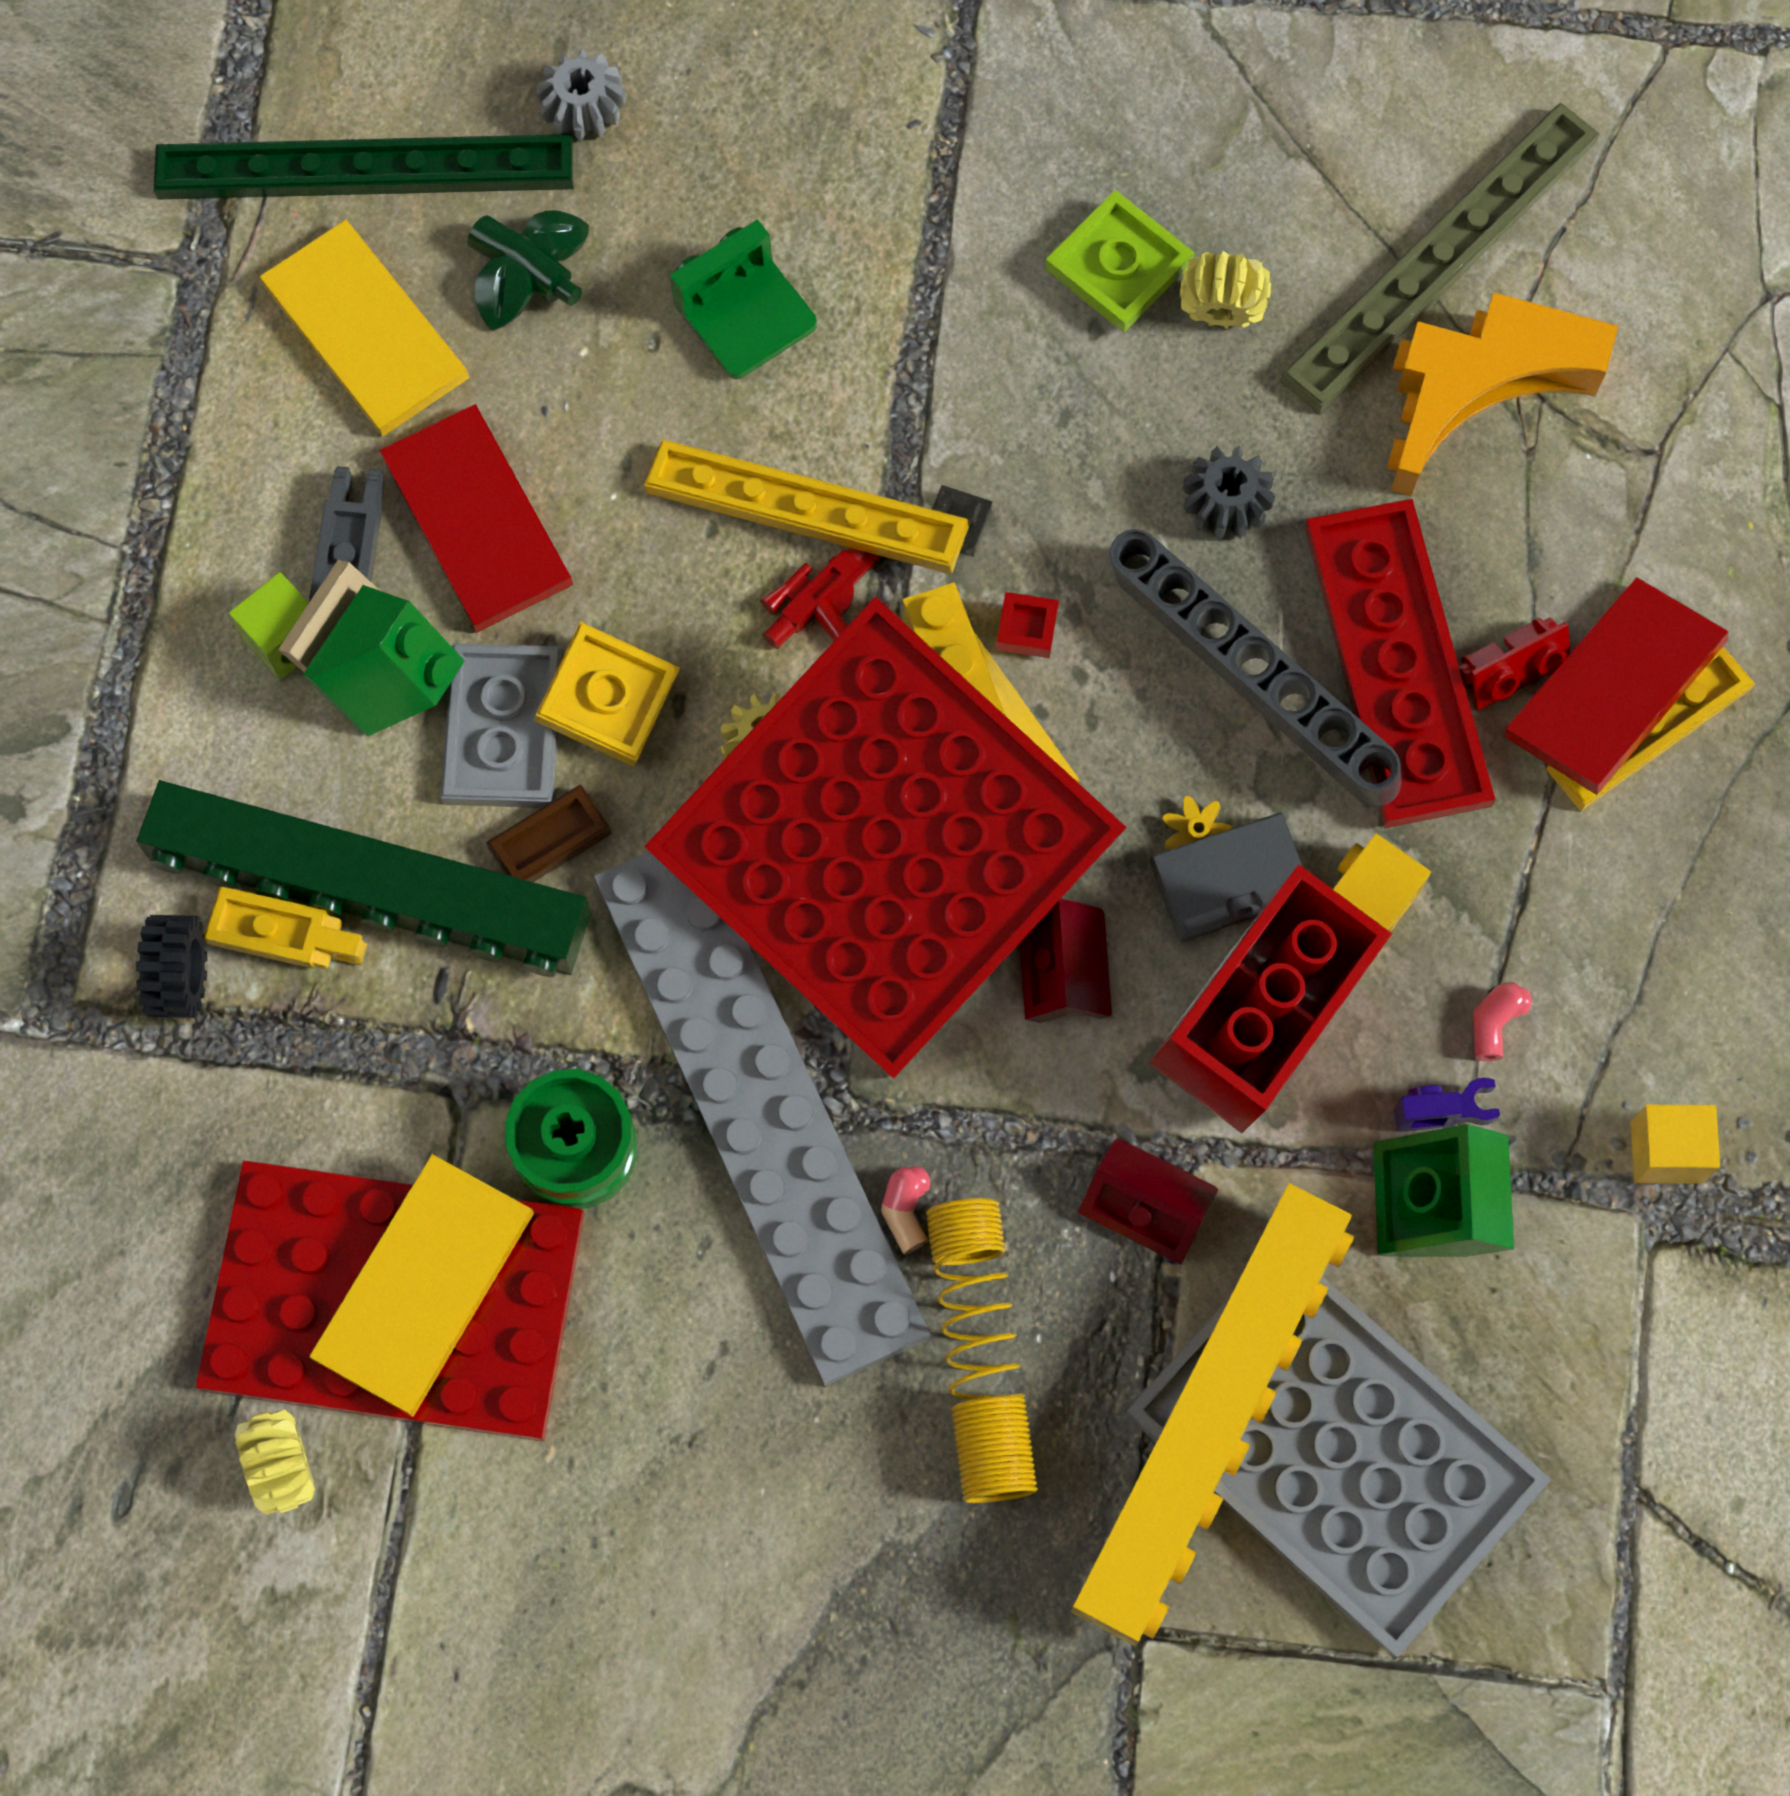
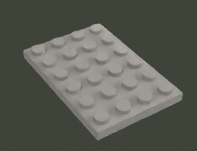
M1322 1276L1319 1283L1327 1286L1329 1289L1313 1319L1304 1314L1302 1315L1293 1335L1303 1339L1287 1371L1278 1366L1276 1367L1267 1387L1277 1393L1261 1424L1250 1419L1240 1439L1250 1444V1447L1236 1475L1233 1477L1224 1472L1214 1493L1223 1497L1222 1503L1388 1655L1396 1659L1551 1481V1478ZM1230 1297L1126 1411L1125 1414L1155 1442H1157Z

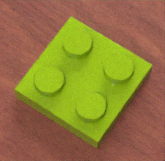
M1115 189L1046 258L1045 270L1125 333L1186 271L1188 260L1194 258L1195 252Z

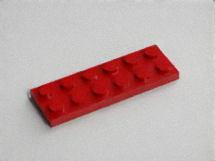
M1413 498L1307 519L1305 531L1354 715L1393 748L1399 757L1401 765L1402 783L1400 792L1393 801L1387 805L1379 806L1384 829L1492 807L1496 801ZM1375 765L1368 767L1372 784L1384 782L1391 774L1383 766Z

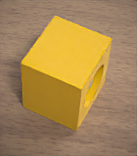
M1646 1104L1631 1120L1634 1183L1703 1184L1720 1169L1716 1105Z

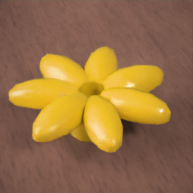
M1185 796L1183 799L1184 817L1172 813H1167L1162 817L1166 825L1178 831L1165 842L1164 849L1170 850L1232 829L1233 827L1229 824L1213 823L1218 816L1220 803L1213 801L1200 813L1194 799L1190 796ZM1198 826L1202 829V832H1195L1194 827Z

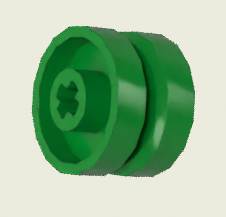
M581 1069L553 1070L531 1080L514 1098L505 1120V1147L524 1186L542 1202L547 1204L590 1209L613 1198L629 1181L638 1158L637 1132L621 1093L603 1077ZM576 1135L579 1142L572 1146H566L565 1140L569 1136Z

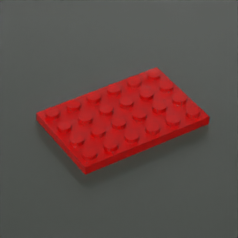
M243 1160L195 1388L202 1392L544 1442L585 1213L583 1209L517 1200L531 1208L534 1214L414 1417L313 1361L309 1356L413 1185Z

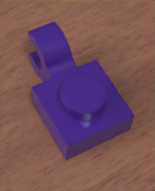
M1485 1077L1477 1078L1467 1085L1462 1094L1459 1092L1443 1093L1442 1087L1437 1085L1421 1086L1408 1090V1096L1401 1097L1394 1109L1397 1132L1448 1128L1455 1126L1456 1123L1464 1122L1477 1125H1488L1495 1122L1500 1116L1499 1109H1481L1474 1100V1096L1478 1093L1492 1092L1496 1087L1495 1080Z

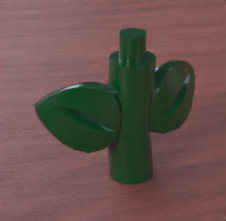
M556 210L534 214L525 225L522 233L502 224L489 215H485L476 221L468 235V246L490 260L478 273L475 282V301L480 316L492 331L503 328L514 321L527 307L534 290L549 302L560 299L569 306L577 303L581 297L582 289L570 281L571 272L561 265L559 261L568 259L582 248L588 237L589 225L575 215Z

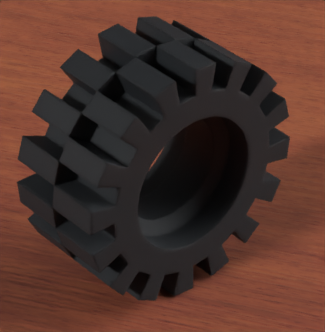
M150 915V917L145 919V926H142L140 932L142 942H138L137 948L140 960L136 961V971L139 972V979L136 981L137 991H141L138 999L139 1004L143 1006L142 1012L147 1017L195 1018L197 1011H200L202 1007L201 998H204L205 995L203 982L207 981L205 962L208 961L207 951H204L206 942L203 940L204 926L200 922V917Z

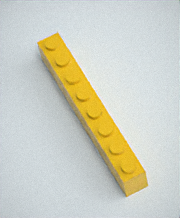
M1288 1183L1071 1609V1613L1134 1647L1139 1642L1142 1634L1154 1639L1170 1607L1159 1600L1170 1579L1178 1584L1182 1583L1197 1553L1188 1548L1187 1545L1197 1525L1205 1530L1209 1529L1224 1499L1215 1494L1214 1491L1224 1472L1233 1477L1236 1475L1250 1447V1444L1240 1439L1250 1419L1260 1424L1262 1423L1277 1393L1268 1388L1267 1385L1277 1366L1285 1371L1289 1369L1303 1339L1293 1335L1303 1314L1311 1319L1315 1317L1329 1289L1327 1286L1319 1283L1328 1263L1338 1268L1340 1267L1355 1237L1345 1232L1352 1217L1351 1214Z

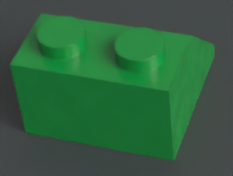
M362 585L302 676L361 734L370 736L436 706L465 660L409 600Z
M1463 1124L1373 1142L1378 1255L1385 1257H1469L1514 1249L1508 1135L1470 1124Z

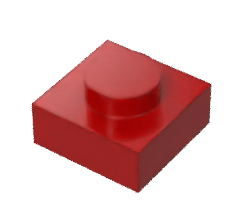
M1005 592L996 650L1050 659L1059 600Z

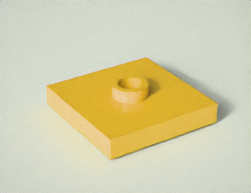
M580 621L535 715L534 722L635 767L680 667Z

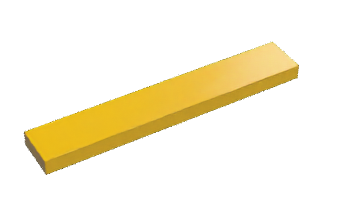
M664 439L661 440L644 484L646 493L653 496L951 575L969 528L968 519Z

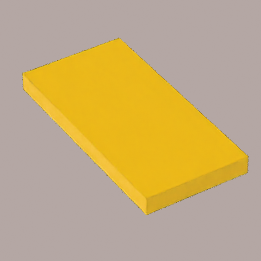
M347 219L259 276L265 289L382 437L470 379L465 366Z
M432 1154L309 1357L414 1417L532 1218L533 1210Z

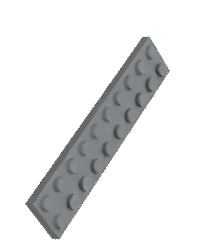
M650 852L594 875L595 883L824 1386L827 1387L931 1339L927 1325L749 944Z

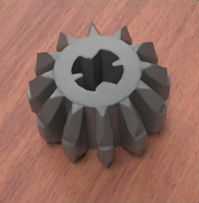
M1240 445L1232 451L1231 457H1226L1220 448L1216 446L1211 451L1210 461L1198 457L1193 462V474L1186 476L1184 479L1183 491L1188 494L1184 501L1186 513L1198 514L1195 522L1198 530L1206 528L1210 524L1216 526L1214 533L1218 540L1223 538L1226 529L1231 528L1240 540L1246 535L1248 525L1259 529L1265 522L1266 514L1264 511L1272 509L1275 495L1269 491L1274 481L1272 472H1260L1262 465L1260 455L1248 461L1243 460V451ZM1228 490H1231L1230 496H1227Z

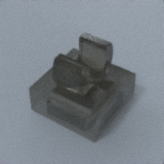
M941 485L932 510L968 519L969 528L960 552L974 557L992 511V501Z

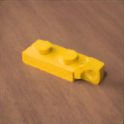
M222 886L218 889L203 936V940L207 945L312 969L315 967L328 969L331 959L362 965L368 945L362 940V935L341 931V919L330 916L326 910Z

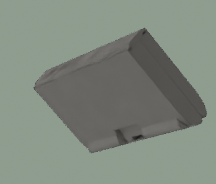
M1282 812L1167 850L1150 858L1151 867L1180 942L1257 916L1298 864L1302 866Z

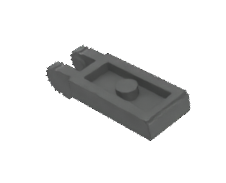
M335 467L330 498L325 500L309 601H311L337 560L350 562L370 582L372 581L382 517L381 506L384 493V475L382 470H369L365 480L363 503L349 502V492L352 488V476L349 467Z

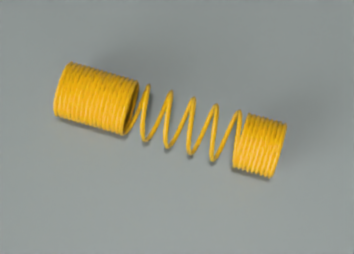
M968 1198L944 1202L929 1208L926 1212L928 1216V1232L930 1233L929 1238L931 1239L932 1261L936 1263L933 1266V1272L945 1279L962 1281L945 1288L937 1296V1302L946 1308L966 1311L948 1319L941 1326V1332L951 1338L971 1341L952 1349L945 1356V1362L954 1368L977 1371L957 1379L948 1388L949 1393L955 1397L968 1400L958 1403L951 1408L953 1412L952 1417L954 1418L952 1423L955 1424L953 1429L956 1430L954 1435L956 1436L955 1441L958 1448L956 1450L958 1453L957 1458L959 1459L958 1465H960L959 1471H961L959 1476L961 1477L960 1482L962 1483L961 1488L964 1495L962 1500L968 1503L1017 1499L1035 1494L1038 1490L1036 1487L1037 1482L1035 1481L1036 1476L1034 1475L1036 1470L1033 1469L1035 1464L1032 1463L1034 1458L1031 1457L1033 1452L1031 1451L1032 1446L1029 1439L1031 1435L1028 1433L1030 1429L1027 1422L1028 1416H1026L1028 1411L1025 1410L1027 1405L1024 1404L1026 1402L1025 1395L1023 1393L974 1395L954 1391L956 1386L966 1381L996 1372L1019 1369L1021 1366L1019 1363L971 1365L950 1360L953 1355L963 1350L994 1341L1014 1339L1017 1336L1014 1332L999 1335L957 1334L947 1331L946 1328L950 1324L969 1316L988 1311L1010 1309L1013 1306L1010 1302L993 1305H960L943 1301L944 1295L956 1289L983 1281L1002 1280L1009 1276L1006 1272L983 1276H962L939 1271L941 1265L978 1263L998 1258L1005 1253L1006 1248H1004L1005 1243L1002 1236L1003 1226L1001 1225L1002 1220L999 1213L1000 1203L989 1198Z

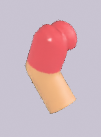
M919 1166L901 1167L890 1176L881 1206L882 1216L904 1255L918 1250L929 1242L914 1214L919 1197L923 1196L930 1189V1177Z

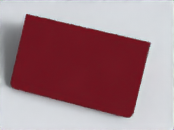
M1061 898L1020 943L1025 1020L1042 1023L1072 1013L1099 1019L1112 1015L1104 911L1098 907Z
M1116 1138L1097 1168L1077 1213L1181 1265L1218 1192V1188L1122 1139Z

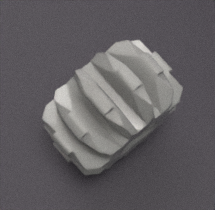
M581 48L577 58L570 60L560 52L558 58L559 67L544 65V71L542 72L544 81L539 82L536 89L538 101L541 102L542 118L546 123H554L555 131L558 134H566L574 130L575 137L580 142H582L586 131L591 130L602 138L605 132L604 123L618 125V120L620 119L619 109L624 108L626 103L625 89L621 86V73L617 67L608 66V60L604 57L603 53L588 60L587 53Z

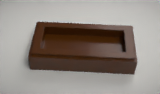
M580 784L490 839L486 844L505 875L535 882L610 836L611 830Z

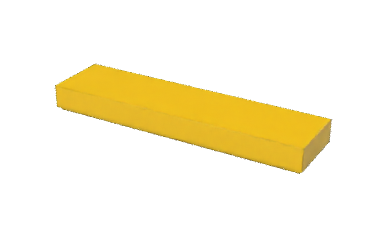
M1723 646L1598 795L1549 765L1546 770L1581 812L1747 694L1755 683Z

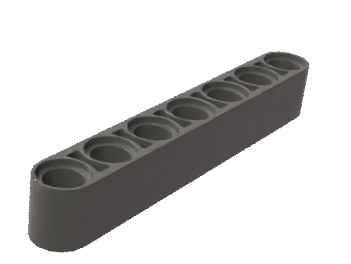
M1131 529L1116 536L1111 544L1109 554L1116 580L1124 591L1360 802L1368 806L1379 807L1387 805L1396 798L1402 783L1401 765L1399 757L1392 747L1151 534L1144 530ZM1140 554L1150 558L1146 565L1138 569H1129L1123 566L1126 560L1133 555ZM1183 589L1189 592L1186 599L1180 603L1169 604L1162 601L1164 595L1170 590ZM1210 624H1223L1229 628L1225 635L1217 639H1207L1201 635L1204 628ZM1258 658L1268 663L1267 668L1260 674L1249 675L1240 670L1241 666L1249 659ZM1291 694H1302L1309 700L1306 706L1296 711L1286 710L1280 706L1283 698ZM1334 729L1342 730L1350 736L1346 743L1338 747H1328L1320 741L1323 734ZM1375 765L1383 766L1391 773L1387 780L1378 784L1368 783L1360 776L1365 769Z

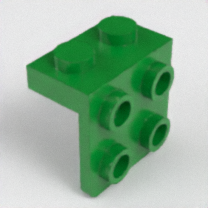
M758 219L744 228L737 227L730 230L721 238L719 244L700 256L692 255L686 258L677 266L675 272L669 275L674 306L732 379L743 378L813 333L817 328L816 315L772 261L770 234Z

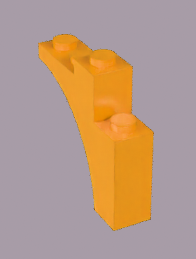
M1495 292L1492 294L1487 311L1476 309L1469 335L1417 322L1412 341L1401 338L1392 370L1402 372L1397 392L1407 395L1400 422L1410 425L1406 439L1403 440L1395 437L1386 467V469L1396 471L1391 491L1412 496L1418 477L1436 448L1453 430L1486 408L1509 399L1543 392H1572L1596 396L1607 372L1619 326Z

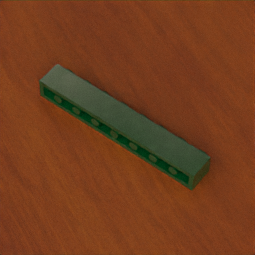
M159 780L136 840L148 857L149 864L162 871L172 874H181L183 868L203 873L201 877L205 881L219 887L233 889L235 883L255 888L257 895L288 901L290 897L308 902V906L326 910L330 916L340 918L342 912L362 917L361 922L364 925L378 931L392 933L395 927L416 932L415 937L418 940L432 946L447 947L448 942H453L469 947L468 952L483 960L500 962L502 956L523 962L522 967L524 969L546 977H554L556 971L572 975L592 914L587 897L162 780Z

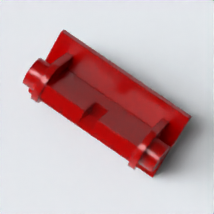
M1536 618L1531 623L1504 636V645L1510 650L1509 652L1504 653L1493 642L1470 655L1462 657V664L1459 665L1464 686L1473 684L1475 709L1479 711L1498 700H1504L1515 691L1539 678L1553 674L1570 654L1568 624L1563 622L1557 626L1552 618L1545 620Z

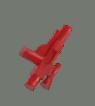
M853 548L843 549L837 556H833L829 560V564L812 581L806 577L812 571V568L807 563H804L782 586L760 599L762 606L772 615H776L786 598L791 601L781 611V616L763 633L766 641L774 648L779 649L795 632L799 633L814 617L834 641L848 626L842 615L850 608L853 602V586L881 559V556Z

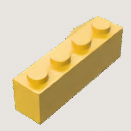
M955 582L902 599V621L1070 776L1080 783V779L973 631Z

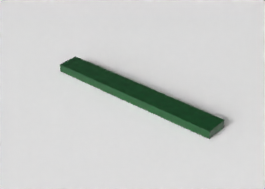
M572 134L156 144L154 193L158 200L574 189V142Z

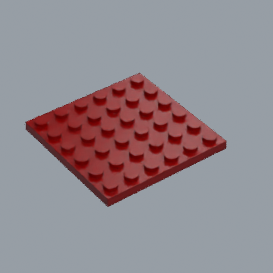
M875 596L644 847L887 1074L895 1079L1127 827Z

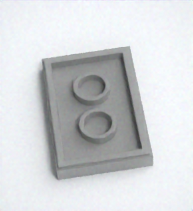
M452 643L454 650L465 662L449 685L440 797L442 804L543 808L554 801L558 732L534 722V718L564 655L562 647Z

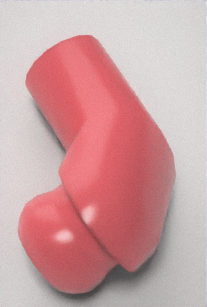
M1514 982L1499 984L1475 1007L1473 1011L1474 1056L1476 1060L1497 1061L1503 1059L1502 1027L1513 1017L1517 1018L1521 1014L1526 1015L1532 1006V997L1526 988L1519 987Z

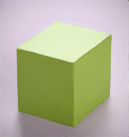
M281 572L229 612L242 640L280 681L297 666L278 649L309 604Z

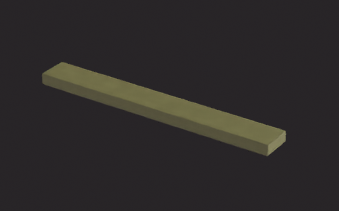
M1560 102L1282 373L1280 382L1321 415L1597 143L1600 133Z

